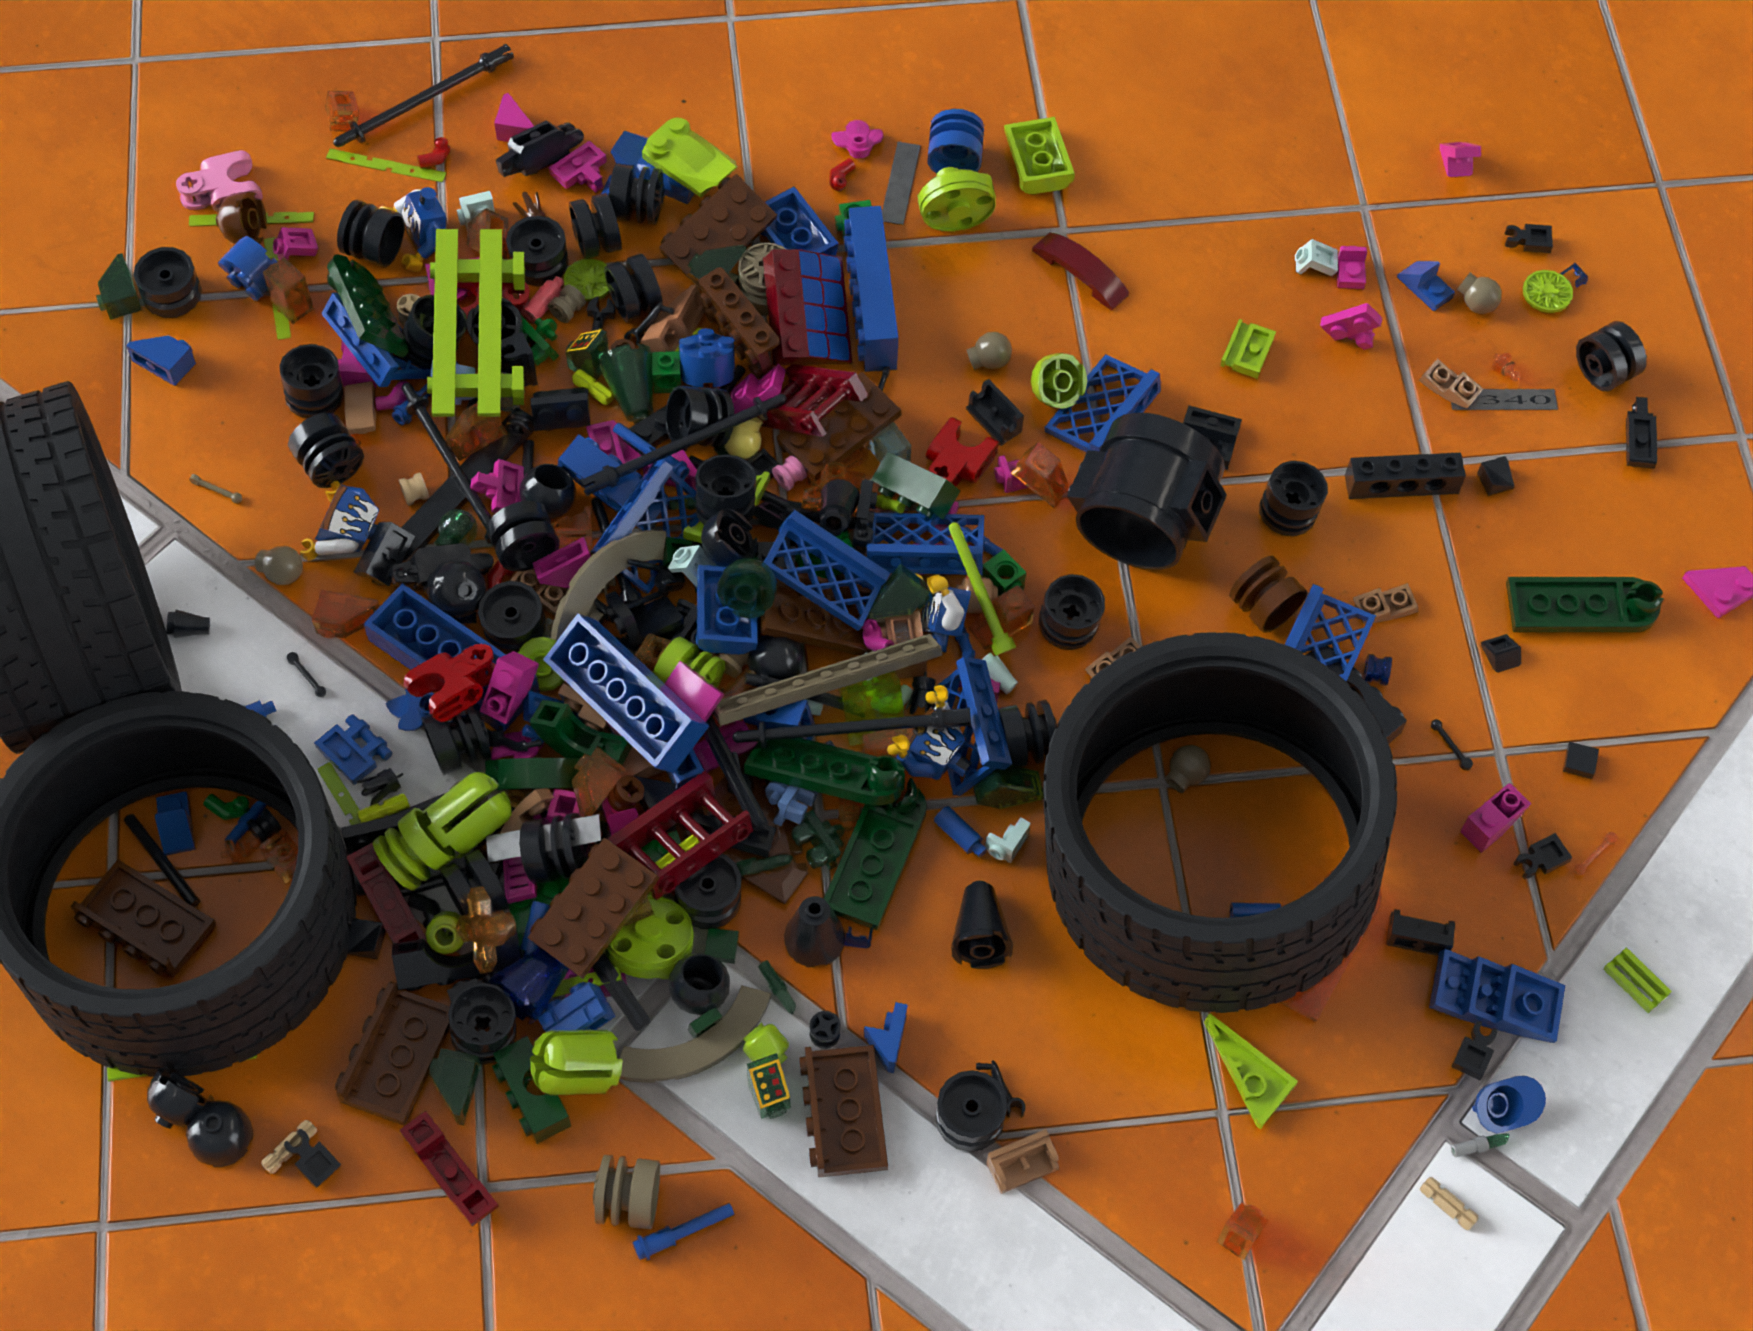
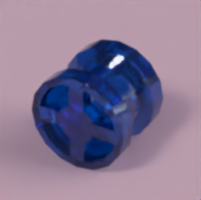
M1368 653L1363 679L1367 683L1378 681L1380 685L1387 686L1391 673L1392 657L1386 656L1381 659L1376 658L1374 654Z

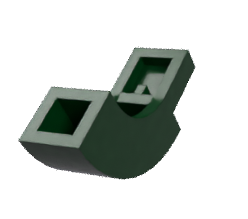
M542 699L529 721L537 735L553 750L565 758H584V767L598 770L601 764L621 768L633 747L622 736L600 732L585 725L573 714L568 704Z
M584 758L485 761V774L492 777L500 785L495 791L584 788Z

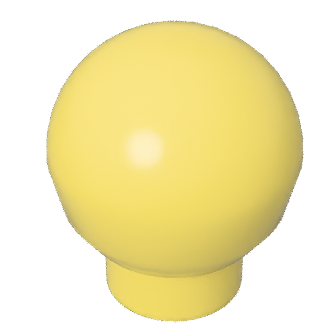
M755 417L733 427L730 439L724 445L726 451L730 455L738 456L742 459H749L754 456L761 446L762 438L759 429L763 423L762 420Z

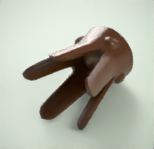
M527 192L522 193L528 213L517 202H513L514 207L524 218L531 216L546 217V214L542 212L538 192L535 193L537 203H533Z

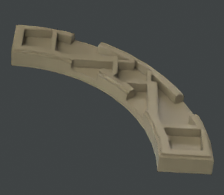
M645 530L634 532L619 540L611 541L593 554L569 583L570 588L563 602H560L557 608L551 639L558 640L577 613L585 616L588 615L593 602L607 583L617 574L632 566L627 563L629 559L643 562L663 560L666 531Z
M741 985L735 1001L722 1019L705 1033L683 1044L661 1049H640L623 1046L619 1058L623 1060L620 1079L642 1083H655V1081L669 1079L679 1080L713 1067L735 1052L744 1041L743 1038L758 1026L770 1002L771 993Z

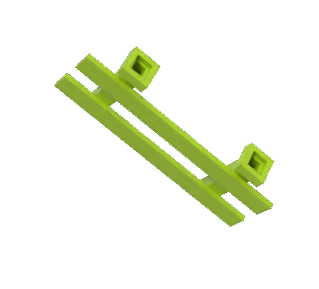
M436 229L435 262H430V279H435L432 377H427V393L432 394V417H455V397H478V417H501V397H512L513 405H524V367L512 366V374H501L502 283H513L514 290H525L524 252H513V259H502V229H480V259H458V229ZM457 282H479L478 374H456Z

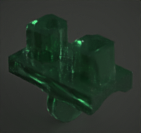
M813 810L805 813L803 822L792 829V839L798 846L811 842L814 848L806 852V858L812 869L825 865L829 870L837 867L836 859L841 854L839 849L844 845L840 839L845 833L844 827L841 824L832 826L828 820L821 823Z

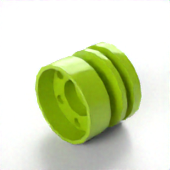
M679 636L666 647L653 671L665 684L679 661H682L702 675L704 680L718 688L724 674L725 661L717 656L713 657V654L704 651L699 654V647Z
M413 808L398 821L400 832L394 828H388L384 833L385 836L380 835L373 841L374 850L384 867L402 886L409 890H416L421 885V881H427L430 878L429 867L439 871L456 856L454 849L450 845L443 848L427 827L432 823L427 814L422 815L423 811L419 808Z

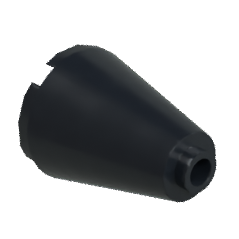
M975 881L965 888L951 944L954 960L961 965L962 961L971 963V968L989 969L1005 963L1006 956L1009 955L1011 957L1013 954V943L995 889L985 881Z
M812 896L806 898L801 903L787 924L784 942L788 954L797 963L806 967L828 965L840 956L845 946V931L828 902L821 897Z

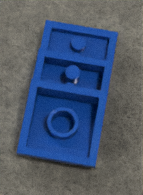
M1444 949L1438 955L1429 1008L1474 1024L1477 1021H1481V1026L1487 1028H1495L1498 1031L1555 1043L1558 1037L1566 985L1514 964L1504 967L1480 956L1470 959Z

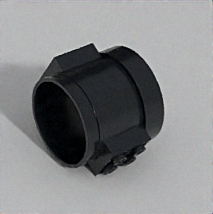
M1129 413L1113 421L1100 451H1087L1084 460L1079 466L1074 482L1069 487L1067 497L1077 511L1076 525L1078 530L1096 549L1117 561L1134 567L1150 570L1168 569L1179 562L1188 540L1208 541L1227 496L1220 484L1225 464L1218 449L1206 437L1191 427L1161 415Z

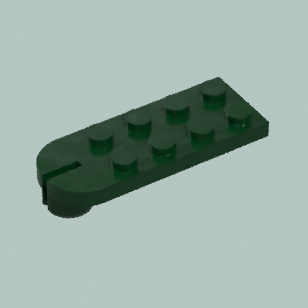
M334 255L327 264L329 271L327 282L339 293L358 338L404 358L409 352V347L405 341L404 334L397 324L398 321L390 309V304L382 292L383 289L376 278L354 260L349 261L348 257L343 255Z
M1508 577L1506 581L1513 632H1642L1649 629L1655 623L1660 614V606L1664 598H1660L1663 592L1657 584L1635 577Z
M803 738L767 741L766 748H761V743L758 741L744 764V774L868 805L879 806L892 803L901 796V792L905 787L904 766L896 757L889 755L877 757Z
M909 778L906 794L897 807L895 806L897 800L886 805H864L824 897L837 916L878 931L926 817L927 804L925 796L912 778Z

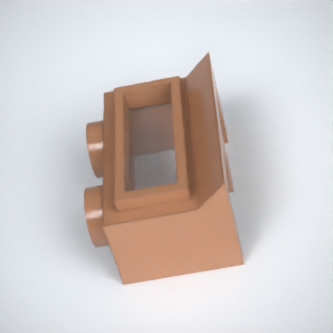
M920 610L910 615L886 617L884 626H880L883 638L892 640L895 645L923 636ZM927 661L892 671L891 678L900 679L924 676V672H927Z

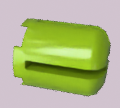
M481 772L469 774L422 812V815L427 813L432 822L427 827L443 848L450 845L460 854L456 857L459 859L468 854L486 836L492 834L507 822L512 813L510 799L505 791L482 804L458 825L455 823L500 786L492 777Z
M550 1030L542 1034L535 1040L532 1048L534 1055L530 1057V1071L533 1082L537 1088L549 1095L606 1094V1091L611 1086L618 1085L622 1073L623 1060L617 1059L616 1048L613 1041H618L617 1037L608 1030Z

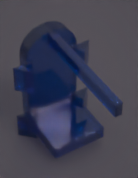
M1573 263L1560 273L1563 275L1573 268L1575 270L1573 273L1576 276H1580L1575 281L1576 287L1588 282V276L1576 263Z
M849 927L845 939L846 946L865 949L871 946L872 928H870L869 939H867L864 935H860V937L852 936V927Z

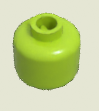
M440 912L432 918L427 926V943L437 953H454L462 947L467 939V923L456 912Z
M761 1022L743 1038L746 1042L743 1046V1051L756 1066L779 1059L780 1064H782L788 1058L785 1052L789 1048V1042L773 1024L764 1026ZM777 1063L769 1065L775 1067V1069L778 1067Z

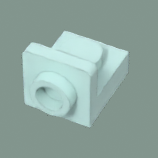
M490 191L459 198L461 209L456 210L460 226L465 225L468 234L473 233L471 221L495 216L494 203Z
M1311 239L1303 247H1300L1295 254L1296 273L1302 274L1310 267L1333 276L1338 271V250Z
M700 545L680 547L674 553L673 560L668 569L672 573L683 572L697 587L698 565H718L711 561L705 555Z
M1020 817L1015 826L1009 825L1003 838L990 832L986 837L985 844L989 854L998 860L1004 859L1011 863L1028 838L1031 823Z

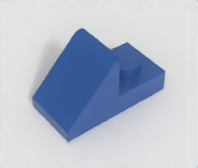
M1416 261L1400 272L1397 278L1431 310L1435 311L1453 299L1455 291L1437 276L1440 262Z
M187 792L156 797L158 813L155 814V820L164 854L167 856L196 850Z
M895 1002L893 1012H887L884 1030L864 1027L866 1042L869 1045H874L876 1056L889 1073H894L907 1017L908 1005Z

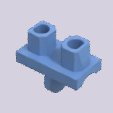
M775 781L769 782L765 788V794L771 805L778 804L779 812L774 818L773 823L782 826L784 821L788 819L800 825L806 815L807 805H813L818 793L795 786L788 787L786 784Z

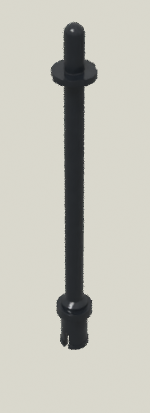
M505 43L490 53L484 52L480 55L477 63L360 125L355 121H351L349 123L351 130L336 137L333 140V144L336 147H342L355 139L362 144L365 142L364 134L482 71L492 73L495 71V67L514 58L513 52L506 53L511 48Z
M403 383L401 389L409 402L405 410L409 415L418 416L487 530V524L492 517L477 492L471 489V482L427 412L429 400L425 396L418 397L410 383ZM486 531L484 538L488 544H492Z
M779 394L763 402L759 397L753 398L754 406L620 466H603L601 471L580 479L582 488L588 486L583 491L586 496H589L608 486L613 488L617 486V482L621 477L759 416L763 421L768 420L767 412L784 405L787 402V397L784 394Z
M939 707L928 715L766 729L764 722H760L759 729L734 732L732 740L735 743L760 741L761 748H766L767 741L929 726L938 729V732L944 731V728L971 727L970 707L943 710L942 707Z

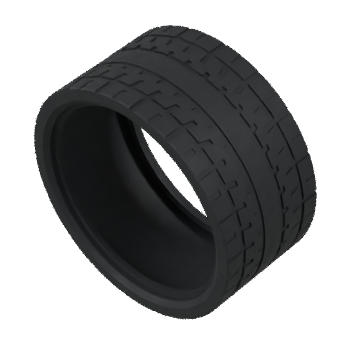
M70 381L46 387L43 389V392L36 390L6 399V403L0 401V737L13 753L20 754L25 752L43 734L49 733L50 729L95 705H102L109 700L139 693L182 691L164 622L125 507L89 415L77 390Z
M1207 632L1194 633V635L1190 636L1186 634L1170 637L1142 646L1133 653L1129 652L1103 668L1090 679L1088 685L1085 684L1072 699L1071 704L1063 712L1058 722V729H1055L1052 735L1044 767L1043 791L1049 887L1060 919L1064 926L1067 927L1069 935L1079 949H1083L1085 956L1095 966L1102 969L1107 976L1122 986L1126 985L1130 988V991L1175 1008L1184 1007L1186 1010L1198 1012L1226 1013L1238 1012L1240 1009L1247 1011L1266 1007L1270 1004H1276L1292 998L1297 992L1300 991L1302 993L1320 982L1323 977H1327L1342 963L1343 957L1347 958L1356 947L1360 936H1363L1370 923L1379 896L1397 808L1396 770L1392 762L1393 756L1387 738L1383 737V730L1377 718L1369 710V706L1356 691H1353L1342 677L1330 670L1326 665L1311 656L1304 655L1303 652L1295 648L1257 636L1249 637L1246 634ZM1203 734L1229 735L1246 738L1273 747L1290 756L1312 773L1336 803L1347 830L1350 848L1339 865L1323 882L1301 898L1283 907L1244 917H1203L1182 913L1154 903L1136 893L1117 878L1099 858L1082 825L1085 812L1102 783L1114 770L1137 753L1153 745L1185 736Z
M159 691L146 692L106 701L105 704L95 705L64 720L50 729L49 733L43 734L11 764L5 772L6 775L0 779V963L47 1026L62 1041H66L71 1048L85 1057H90L99 1064L112 1069L117 1067L119 1071L131 1074H147L152 1077L160 1068L165 1069L162 1075L170 1077L172 1072L182 1076H191L232 1066V1063L243 1062L256 1056L261 1051L270 1048L285 1038L290 1030H295L317 1008L329 992V986H333L343 967L342 964L348 955L351 923L353 918H356L355 906H357V893L352 875L353 871L347 860V850L319 778L298 745L293 743L292 739L277 725L273 726L269 719L254 710H249L245 706L227 699L220 700L217 696L185 691H166V693H160ZM216 788L247 795L265 803L278 811L298 830L296 869L291 886L282 905L264 931L247 948L220 967L197 978L175 985L151 989H118L81 980L64 972L50 962L45 936L46 912L49 898L60 870L72 851L88 833L110 815L127 805L158 793L177 789Z

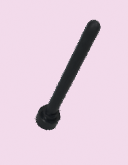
M594 497L591 500V505L603 535L610 522L602 501ZM621 573L616 575L622 591L620 598L625 605L642 598L641 593L632 588L631 582ZM643 604V605H640V606H638V607L632 608V609H630V611H632V610H634V609H637V608H639V607H641V606H644V604Z

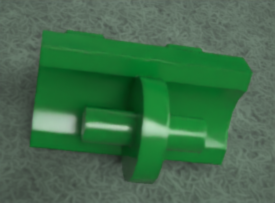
M522 317L523 334L527 342L529 343L532 339L536 342L531 347L534 363L538 366L548 357L555 361L560 355L545 340L548 338L551 341L557 339L555 334L557 329L556 322L551 318L544 321L538 318L535 320L537 325L535 330Z

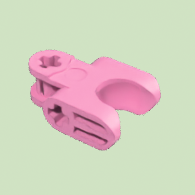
M241 150L207 158L201 163L200 171L182 174L176 181L177 190L181 193V203L190 210H198L212 205L213 210L218 212L222 201L231 194L238 192L256 193L254 195L255 199L262 200V191L254 181H234L238 177L247 175L252 169L251 156Z

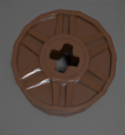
M1267 556L1259 560L1245 571L1235 582L1229 595L1236 604H1239L1243 612L1251 610L1250 619L1263 633L1270 632L1285 623L1301 607L1308 594L1307 590L1294 577L1286 578L1288 573L1286 568L1280 566L1279 561L1274 556Z

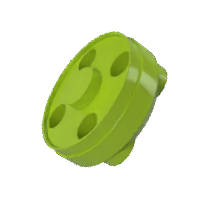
M946 167L938 171L936 177L932 178L917 196L923 221L929 227L940 231H958L972 228L988 219L996 206L995 190L989 174L955 167Z
M647 895L606 948V956L614 967L620 969L621 973L644 979H669L670 973L678 961L692 953L694 931L691 919L685 909L673 900L665 897L655 900L652 895Z

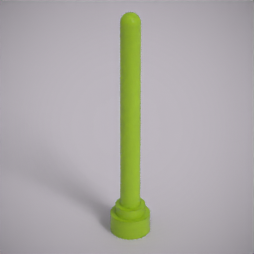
M956 522L949 525L950 534L994 637L991 639L993 643L991 648L994 655L996 656L1016 648L1013 638L1009 637L1007 632L1004 633L960 525Z

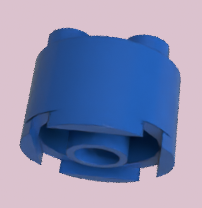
M245 236L220 259L218 265L229 274L226 278L233 286L240 288L242 285L246 288V293L253 300L258 301L284 274V270L275 258L270 260L265 254L267 250L252 238Z
M705 328L700 329L696 335L679 340L680 372L684 383L704 388V383H713V387H720L734 379V338L714 334V330Z

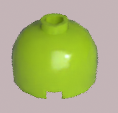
M1054 353L1044 356L1037 362L1032 371L1031 386L1033 393L1039 401L1049 407L1064 409L1077 403L1075 401L1079 399L1080 395H1084L1088 381L1083 364H1080L1075 359L1076 357L1069 354Z

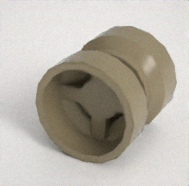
M566 285L560 291V296L554 297L549 302L548 308L556 319L563 323H568L574 317V312L579 311L586 304V300L578 289L571 285Z

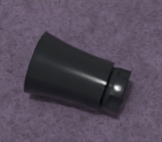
M838 479L828 482L822 488L820 496V527L834 536L841 535L842 531L849 526L851 517L858 507L860 497L859 491L852 483Z

